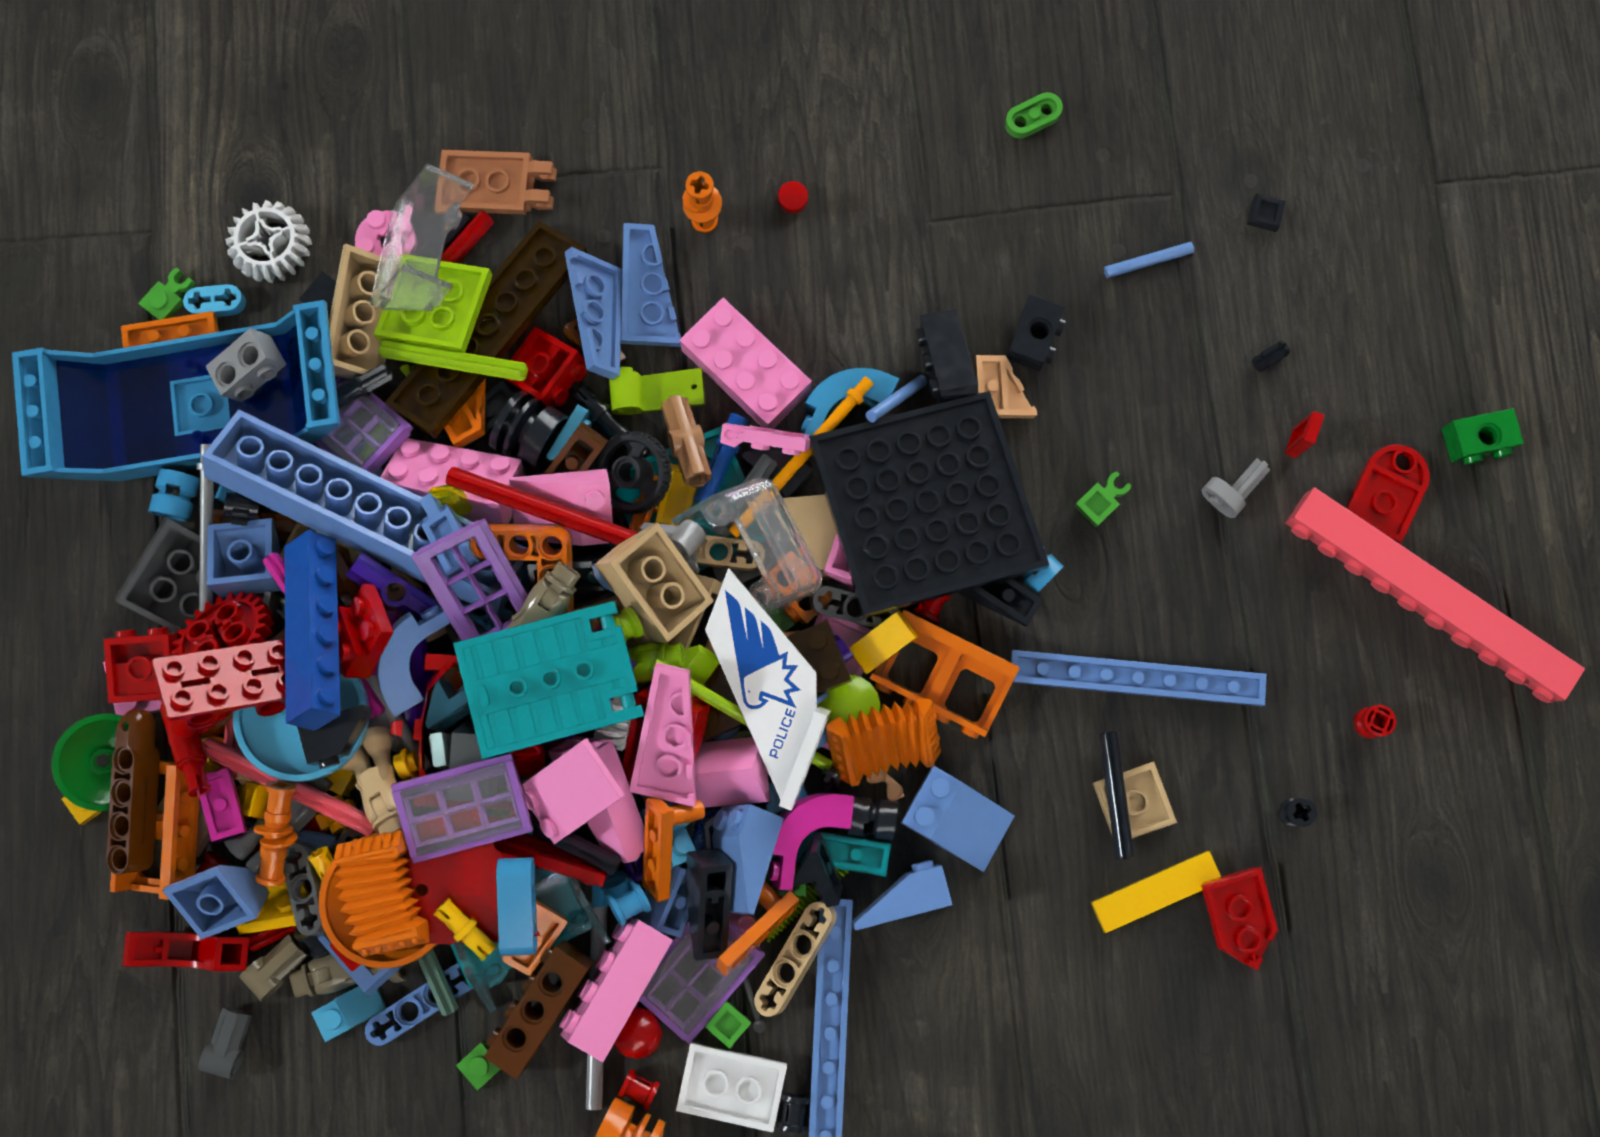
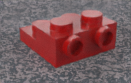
M534 327L510 359L526 363L528 367L526 380L502 379L517 389L528 393L531 399H539L545 408L549 406L555 408L556 406H562L567 401L568 390L573 383L581 381L585 377L587 372L585 358L578 350Z
M362 584L357 596L352 599L351 607L338 606L339 673L344 678H370L380 656L394 633L374 584Z
M168 627L147 629L148 635L137 636L136 629L115 631L116 637L103 639L108 703L161 700L151 666L152 660L172 656L171 652L176 649L172 643L178 639V633H168Z

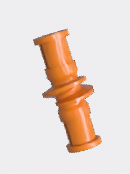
M697 171L689 175L686 180V190L682 196L683 211L687 218L691 220L696 231L709 233L718 225V214L721 212L722 197L714 187L712 177L705 172Z
M281 780L266 783L265 790L268 792L267 808L264 810L265 824L256 825L253 830L255 833L263 835L259 842L261 844L259 854L261 857L260 871L255 875V882L264 886H279L286 882L283 871L285 858L287 857V847L295 844L298 840V834L293 830L294 827L289 825L292 816V794L296 792L295 783Z

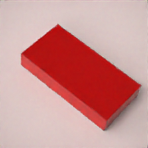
M1314 411L1293 428L1285 455L1297 458L1315 444L1325 416L1324 414Z

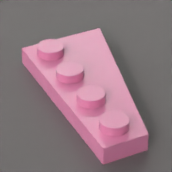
M657 662L654 668L629 792L695 807L696 789L690 670Z

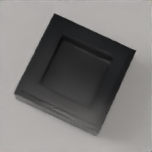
M1256 193L1253 197L1247 225L1277 232L1286 201Z

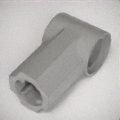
M684 520L679 526L660 524L685 561L693 555L706 537L703 528L692 520ZM644 522L639 528V532L654 523Z

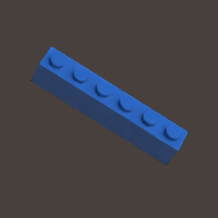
M308 529L284 546L286 724L315 731L340 716L336 539Z

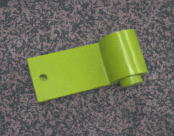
M620 367V375L613 380L609 379L611 410L616 415L662 411V402L674 395L688 398L690 407L706 405L702 368L641 376L638 372L633 371L632 367Z

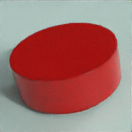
M797 181L783 184L778 192L780 207L785 212L791 214L803 211L808 204V191L806 187Z

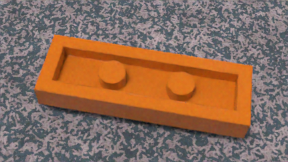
M213 311L121 326L123 348L219 332L217 315Z

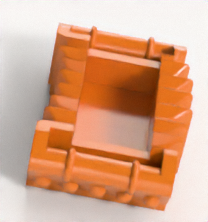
M916 698L912 707L906 700L902 709L894 701L891 709L883 704L881 711L878 712L871 706L868 716L860 710L857 720L849 714L848 723L838 717L826 724L825 729L827 743L829 744L832 756V766L838 769L837 773L840 776V780L850 784L851 787L860 784L863 774L871 780L872 771L877 776L879 775L880 768L888 773L890 765L898 771L900 762L906 769L910 761L917 768L919 760L927 768L935 766L934 763L941 753L940 735L938 734L936 724L937 714L934 712L933 701L931 699Z
M403 830L389 833L383 832L380 835L363 839L355 838L353 841L340 843L336 846L332 863L341 866V868L334 875L343 878L335 886L343 890L337 899L346 902L339 912L351 914L344 924L355 926L348 935L358 936L352 947L353 950H356L363 957L374 954L382 955L384 952L406 947L412 948L413 946L429 943L430 941L428 920L417 916L422 907H415L414 905L418 899L410 898L415 890L406 887L413 878L404 877L411 869L404 867L410 859L402 857L408 850Z

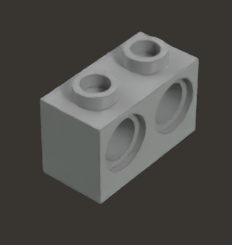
M249 328L207 364L206 368L221 396L243 402L252 397L254 392L265 382L273 379L277 372L287 364L271 335Z

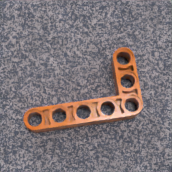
M488 524L508 560L537 561V582L545 577L544 575L548 569H554L558 561L573 569L572 536L564 526L551 524ZM519 535L526 538L529 547L523 549L517 546L515 536ZM547 537H557L561 541L562 548L553 549L550 547ZM472 538L470 542L471 551L478 558L486 560L476 540ZM573 595L565 614L574 611Z

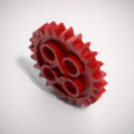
M241 591L235 596L232 592H229L226 600H223L221 596H217L215 604L211 605L209 602H206L204 611L195 610L194 614L196 617L193 620L186 619L184 621L188 627L177 631L181 638L173 641L172 644L176 649L171 652V655L226 648L227 645L234 647L267 642L264 638L273 635V631L269 628L275 624L270 618L273 613L253 593L247 596Z

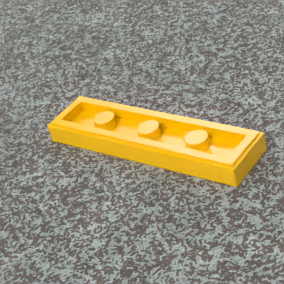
M1205 851L1090 903L1103 932L1108 933L1202 891L1201 884L1219 878L1221 875L1210 851Z

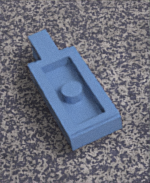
M432 493L419 499L427 514L422 519L424 523L421 526L430 543L463 528L450 505L447 503L443 505L440 499L434 497ZM469 540L457 546L470 568L481 563L479 558L471 551ZM451 549L437 555L448 578L463 572Z

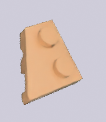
M976 355L973 358V369L978 382L977 394L990 391L999 418H1034L1037 416L1035 406H1030L1022 392L1025 389L1020 380L1013 374V368L1006 355Z

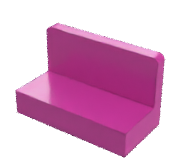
M224 768L206 774L211 791L203 796H200L199 793L211 842H221L229 837L248 832L231 769Z

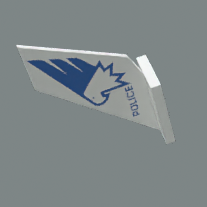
M728 568L705 631L781 800L779 806L791 811L799 797L831 710L821 706L817 708V672L736 575Z

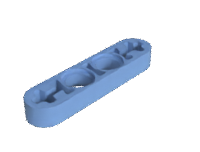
M456 963L445 970L444 974L445 976L450 975V980H454L462 974V970L459 964ZM447 979L455 999L473 989L469 988L465 980L454 986L459 990L455 994L453 984ZM428 982L372 1017L365 1026L366 1039L373 1045L382 1046L439 1011L437 1003L430 997ZM406 1002H413L418 1007V1016L413 1021H408L402 1016L401 1010ZM395 1018L398 1024L385 1031L386 1038L383 1035H375L374 1031L378 1028L377 1021L382 1025Z

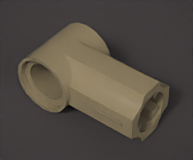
M288 934L265 957L262 956L250 964L246 971L240 974L239 978L262 1002L275 993L285 982L283 979L310 954L303 942H299L293 934Z

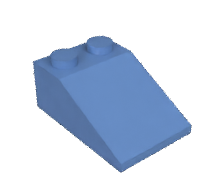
M933 766L924 778L900 824L984 872L1015 816L968 785Z
M751 804L722 806L713 821V849L718 848L733 863L730 914L754 915L784 819Z
M933 860L912 864L913 871L904 873L852 920L855 931L953 905L942 865H934Z

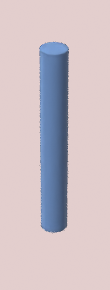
M1190 241L1104 267V274L1106 278H1111L1193 254L1194 246Z
M919 375L867 411V420L869 422L877 421L927 385L926 377Z

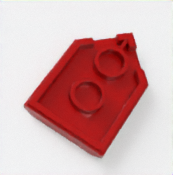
M1251 867L1201 884L1217 948L1258 971L1263 961L1262 956L1269 942L1273 941L1278 928L1262 867Z

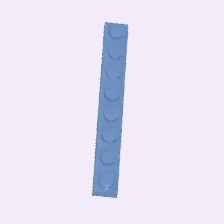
M1020 650L1011 651L1010 662L1020 667L1013 683L1265 706L1267 674Z
M840 899L839 905L833 906L837 913V920L817 954L808 1137H842L853 900ZM824 909L819 911V922H826V918L823 916Z

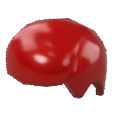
M635 1006L617 1037L614 1046L625 1057L635 1060L648 1058L659 1049L663 1037V1029L657 1017L650 1010Z

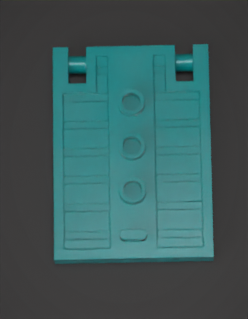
M615 601L453 643L482 759L645 716L642 705L636 706L633 693L639 691L622 626H616L613 615L618 614ZM600 618L603 630L593 632L591 620ZM620 697L623 709L614 711L611 699Z

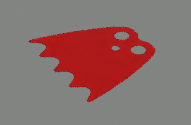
M453 800L447 804V807L451 808L472 801ZM477 808L450 815L454 832L482 825ZM487 815L489 823L504 820L502 817ZM443 817L416 825L420 842L447 835ZM494 842L414 864L412 858H410L409 850L405 852L402 857L409 858L410 860L404 867L411 870L404 877L413 878L406 887L415 890L410 898L418 899L414 906L422 907L417 916L428 920L430 941L427 944H464L461 940L457 942L453 938L455 934L440 919L433 915L436 909L441 904H444V901L448 898L469 919L473 917L477 921L476 926L493 942H499L496 882L498 858H517V856L498 851L494 846ZM419 884L427 886L428 892L426 895L420 896L416 893V887ZM537 931V934H534V936H539V935H540V933H539L538 931Z

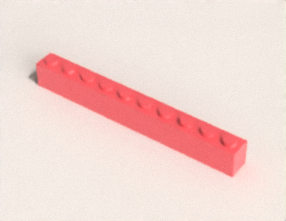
M1315 487L1304 494L1285 522V524L1292 528V533L1304 540L1309 539L1318 545L1317 548L1321 553L1328 557L1339 559L1344 563V567L1349 572L1358 576L1362 575L1370 580V584L1374 589L1385 594L1389 593L1398 599L1397 603L1408 611H1416L1425 617L1424 621L1429 626L1438 630H1444L1452 636L1451 640L1457 645L1464 648L1469 647L1479 654L1478 658L1490 666L1499 667L1506 672L1505 676L1509 680L1517 684H1524L1533 690L1532 694L1537 699L1543 702L1552 703L1566 700L1585 670L1584 667Z

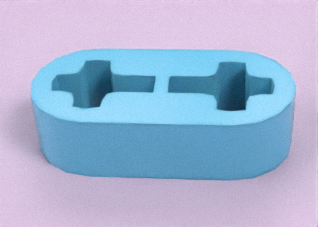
M224 284L192 288L186 292L183 303L184 307L191 314L213 311L217 317L242 312L246 306V297L236 286ZM232 294L236 299L232 300L231 305L228 306L222 300H228L229 295ZM199 297H202L207 302L201 303L198 309L194 303L199 302Z

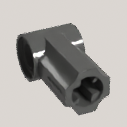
M222 1008L212 1040L207 1043L201 1054L198 1064L200 1071L230 1080L235 1078L243 1061L244 1052L241 1048L253 1014L238 1008Z

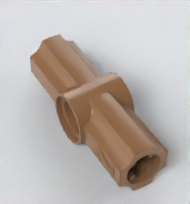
M681 395L670 396L666 401L662 402L661 409L668 428V443L673 458L677 457L685 485L692 488L704 486L705 483L711 481L712 473L705 454V440L701 426L695 423L688 398H684Z

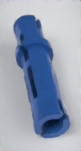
M730 413L727 423L747 426L749 420L738 414ZM721 437L716 439V448L709 462L712 479L705 483L704 486L699 487L693 498L697 502L709 507L713 506L734 454H738L740 449L739 446L732 447L720 443Z

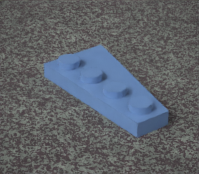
M624 223L620 344L681 347L679 341L681 335L678 331L677 318L672 306L670 289L663 268L655 226Z
M570 247L565 251V258L586 369L613 380L620 375L622 269Z

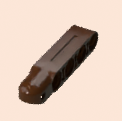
M134 709L127 712L116 726V743L111 769L106 853L108 869L116 875L148 870L154 860L160 756L158 749L155 747L156 721L153 715L146 710ZM126 722L129 723V728L127 731L124 728Z

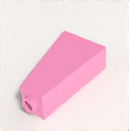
M574 736L571 740L569 738L548 751L552 762L587 738L625 794L624 797L587 822L601 848L619 856L623 863L637 860L641 856L640 853L644 851L645 827L633 794L629 792L630 786L613 740Z

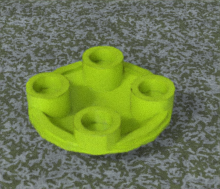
M850 674L852 682L828 691L829 696L817 704V708L821 706L831 710L826 724L838 717L848 723L849 714L857 720L860 710L868 716L871 706L880 712L879 696L872 684L861 676Z

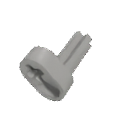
M1256 458L1232 486L1218 477H1212L1202 488V494L1223 515L1235 518L1246 506L1245 499L1270 471L1267 467L1268 464Z

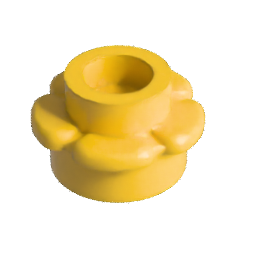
M407 748L402 749L400 753L393 756L394 768L401 779L418 777L419 755L415 751L410 752Z

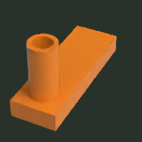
M653 797L646 799L642 886L657 902L670 899L673 827L704 819L705 808L700 800H696L695 807L683 804L669 807L662 799Z
M764 881L758 902L767 912L718 957L716 968L725 977L796 910L799 899L791 891L781 897Z

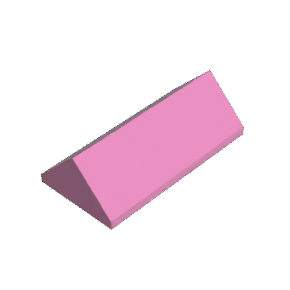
M753 737L701 743L694 764L696 800H700L704 808L770 802L768 771ZM641 795V797H642V799H643V801H644V803H645V805H646V799H647V798H651V797L645 796V795Z

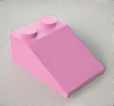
M607 469L509 478L510 487L613 523L610 482ZM512 508L514 524L558 525ZM567 528L572 536V545L586 546L608 543ZM515 536L516 540L527 541L523 536ZM547 537L548 543L561 544L557 537Z
M587 738L521 785L528 809L532 810L540 822L539 825L543 834L550 838L554 844L625 796Z

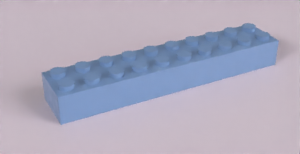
M239 409L202 455L205 478L427 584L411 557V554L417 552L418 549L430 544L421 526L424 523L422 519L427 516L419 500L422 497ZM456 514L462 527H465L473 523L472 521ZM516 543L520 548L526 549V547ZM435 556L434 558H435V560L437 561L438 565L440 566V568H441L442 572L444 573L445 577H446L447 579H449V578L447 577V575H446V573H445V571H444V569H443V567H442V565H441V563H440L438 557ZM509 560L519 580H521L527 570L528 561ZM490 566L474 574L486 596L503 589ZM468 577L451 585L459 600L468 604L480 600ZM507 595L490 602L497 616L500 615L509 600ZM484 605L478 608L488 613Z

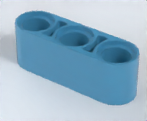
M498 858L496 882L500 955H535L537 951V936H534V934H537L534 858Z

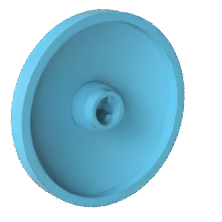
M339 673L340 711L362 704L369 706L367 692L360 678H344ZM255 707L238 709L233 712L235 737L246 758L256 768L269 776L295 782L321 779L333 774L346 765L362 745L369 725L368 721L350 755L339 758V765L320 769L319 765L307 764L297 726L286 724V709L276 715L266 717L259 716L256 713Z

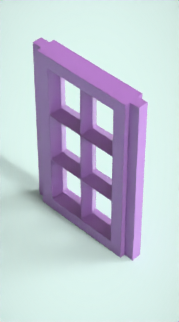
M485 518L480 521L477 520L411 554L416 566L461 641L505 630L512 622L511 619L502 624L490 602L507 595L514 609L518 612L528 596ZM474 538L486 560L470 568L457 546ZM451 549L463 572L447 579L434 557ZM490 566L503 589L486 596L474 574ZM468 577L480 600L463 607L451 585ZM484 605L496 627L480 635L467 613Z

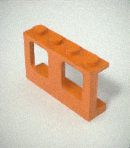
M903 610V616L919 636L912 642L934 652L938 660L920 693H916L889 678V672L899 652L877 667L875 672L871 674L869 679L876 682L874 687L888 695L895 691L905 696L902 702L905 703L907 700L912 707L916 698L931 699L934 712L937 714V720L945 724H949L950 720L962 725L960 731L972 738L977 739L979 735L986 737L1020 667L907 610ZM963 669H968L992 681L995 685V690L981 718L976 722L949 710L945 705Z
M160 760L159 774H166L164 813L157 812L155 839L162 840L160 878L144 876L142 871L118 875L111 872L110 892L134 890L159 894V899L169 900L163 892L166 886L195 875L200 797L198 790H196L197 797L189 796L184 773L176 768L175 761Z

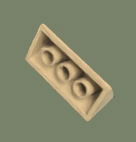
M344 244L329 318L335 376L337 378L354 379L353 375H362L386 362V358H382L378 352L381 341L376 339L374 331L400 263L349 244Z

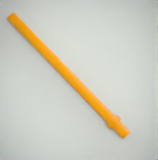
M864 376L854 389L850 388L846 392L847 397L813 435L833 431L856 404L860 405L864 401L863 396L874 383ZM811 448L805 452L801 451V455H794L729 528L728 532L738 539L812 455Z

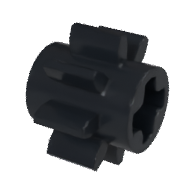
M226 492L223 516L232 517L231 524L247 526L248 519L257 520L259 503L237 492Z

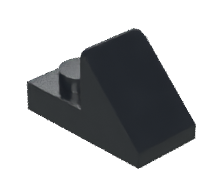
M816 833L795 866L793 886L813 882L816 894L822 896L828 908L839 905L843 885L821 833Z

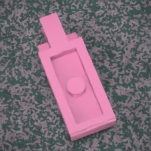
M724 423L722 425L720 443L737 447L742 442L751 443V448L770 450V446L782 448V453L801 455V451L805 452L810 448V435L751 425L743 426Z

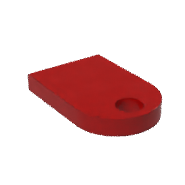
M1395 444L1383 447L1368 459L1345 508L1401 544L1429 485L1430 473L1426 461L1416 450L1405 445ZM1397 455H1403L1409 460L1410 466L1408 470H1402L1397 466Z

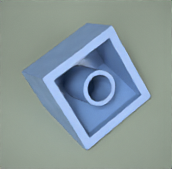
M272 518L249 520L247 526L231 523L208 525L207 586L218 596H221V598L227 597L229 592L237 596L241 591L246 595L250 593H264V591H282L263 564V559L273 552H277L280 555L282 552Z
M221 864L168 885L163 889L164 894L201 940L256 919L269 895V891L264 885L255 882L256 874L250 869Z

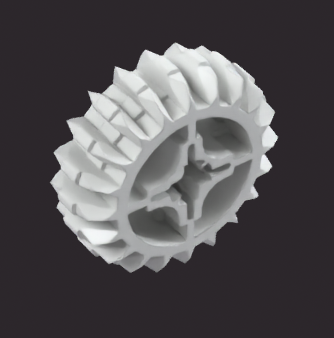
M265 200L262 207L253 202V210L251 211L242 208L244 216L241 219L233 217V221L237 225L236 227H227L231 237L225 239L226 244L230 247L227 250L228 255L234 259L233 264L237 269H241V272L246 277L250 278L252 276L258 282L265 278L268 283L273 284L275 276L285 281V273L289 272L292 275H296L294 269L296 265L305 267L301 257L310 256V251L306 247L312 245L309 236H307L310 234V230L304 224V219L300 214H296L292 207L287 206L285 208L278 201L273 206L270 201ZM280 223L286 225L287 227L281 228L280 226L271 228L268 224ZM255 255L258 257L268 256L270 260L257 261L250 257Z

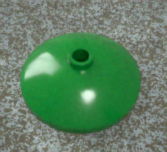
M102 713L85 717L71 725L61 735L55 745L51 759V769L55 784L69 801L81 808L92 811H109L116 726L123 717L122 715ZM126 722L124 725L126 731L129 728L128 722ZM102 754L107 755L108 763L104 766H98L96 763L97 757Z

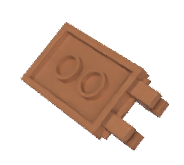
M442 150L435 207L438 211L448 212L461 210L462 212L473 213L484 211L486 213L522 215L531 212L532 208L537 210H553L554 198L550 196V191L534 189L535 179L541 182H556L557 169L553 168L554 164L551 161L533 160L530 153Z

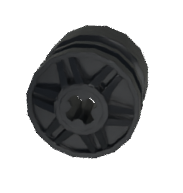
M522 390L516 392L508 400L498 415L489 437V446L497 452L503 451V454L507 457H513L518 453V459L522 460V465L538 474L549 465L546 456L568 421L569 416L551 406L541 411V401L537 398L531 399V396Z

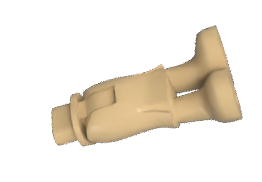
M384 726L371 727L367 729L362 743L363 746H360L353 758L340 769L354 773L357 779L355 786L360 791L365 815L372 824L374 832L382 834L383 832L389 833L403 830L391 787L392 784L397 783L395 778L396 770L391 761L392 735L389 729ZM370 756L373 759L375 767H371Z

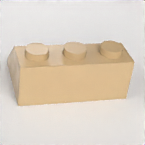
M658 522L618 544L594 564L625 608L629 606L635 611L641 621L644 634L650 642L668 643L714 602Z

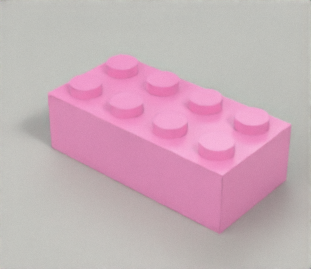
M722 298L679 340L682 352L699 368H702L703 372L761 427L774 429L812 391V381L725 298Z
M407 438L394 452L381 475V478L420 497L432 493L434 497L440 499L443 505L446 503L450 505L456 514L472 522L485 518L488 524H508L513 513L512 508L447 485L445 481L449 469L457 467L510 486V477L525 476L521 459Z
M635 918L626 920V925L622 927L619 923L617 924L611 936L615 939L608 951L604 949L594 965L597 968L592 980L586 979L577 994V997L580 998L574 1011L569 1009L566 1012L559 1026L562 1028L560 1035L568 1043L601 1062H604L673 941L671 938Z

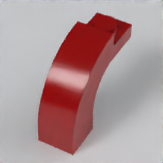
M126 931L122 966L189 967L209 971H246L250 937L218 933L201 940L196 932Z

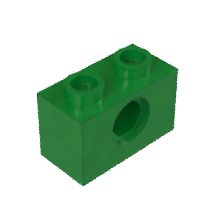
M1514 408L1453 420L1441 428L1451 463L1463 461L1464 465H1471L1483 461L1484 456L1493 455L1494 459L1508 457L1514 454L1513 449L1524 444ZM1479 433L1486 437L1487 444L1480 440Z

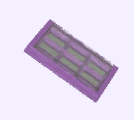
M337 378L335 380L336 388L353 379ZM370 391V396L365 397L363 395L343 408H339L340 426L315 443L324 451L375 474L407 440L414 428ZM306 412L298 419L300 420V430L306 427Z
M512 752L391 785L413 864L533 832L530 814Z
M730 921L727 949L744 934ZM688 922L681 938L676 937L672 941L639 1001L683 1041L685 1040L690 1044L761 961L765 953L757 946L725 977L716 968L718 958L695 961L693 958L690 922Z

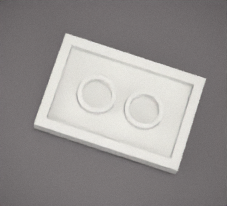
M691 1042L676 1111L774 1132L787 1063Z

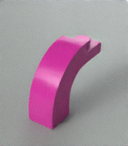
M838 793L811 794L798 799L791 811L784 809L778 815L784 819L773 851L775 859L771 860L768 870L769 880H772L771 886L780 890L793 891L797 852L800 844L808 834L823 827L851 829L854 796Z

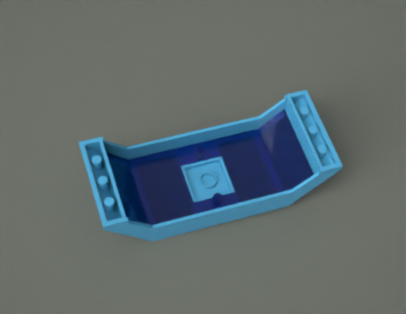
M325 300L293 305L292 311L274 323L96 353L47 350L43 347L12 352L21 476L26 478L121 482L157 476L160 469H170L179 472L197 469V463H200V444H212L238 409L310 444L315 443L340 426L328 310ZM249 328L271 335L287 365L278 371L273 379L259 387L252 397L240 402L220 395L206 365Z

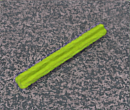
M386 339L381 341L378 348L382 358L517 381L526 380L528 374L526 363Z

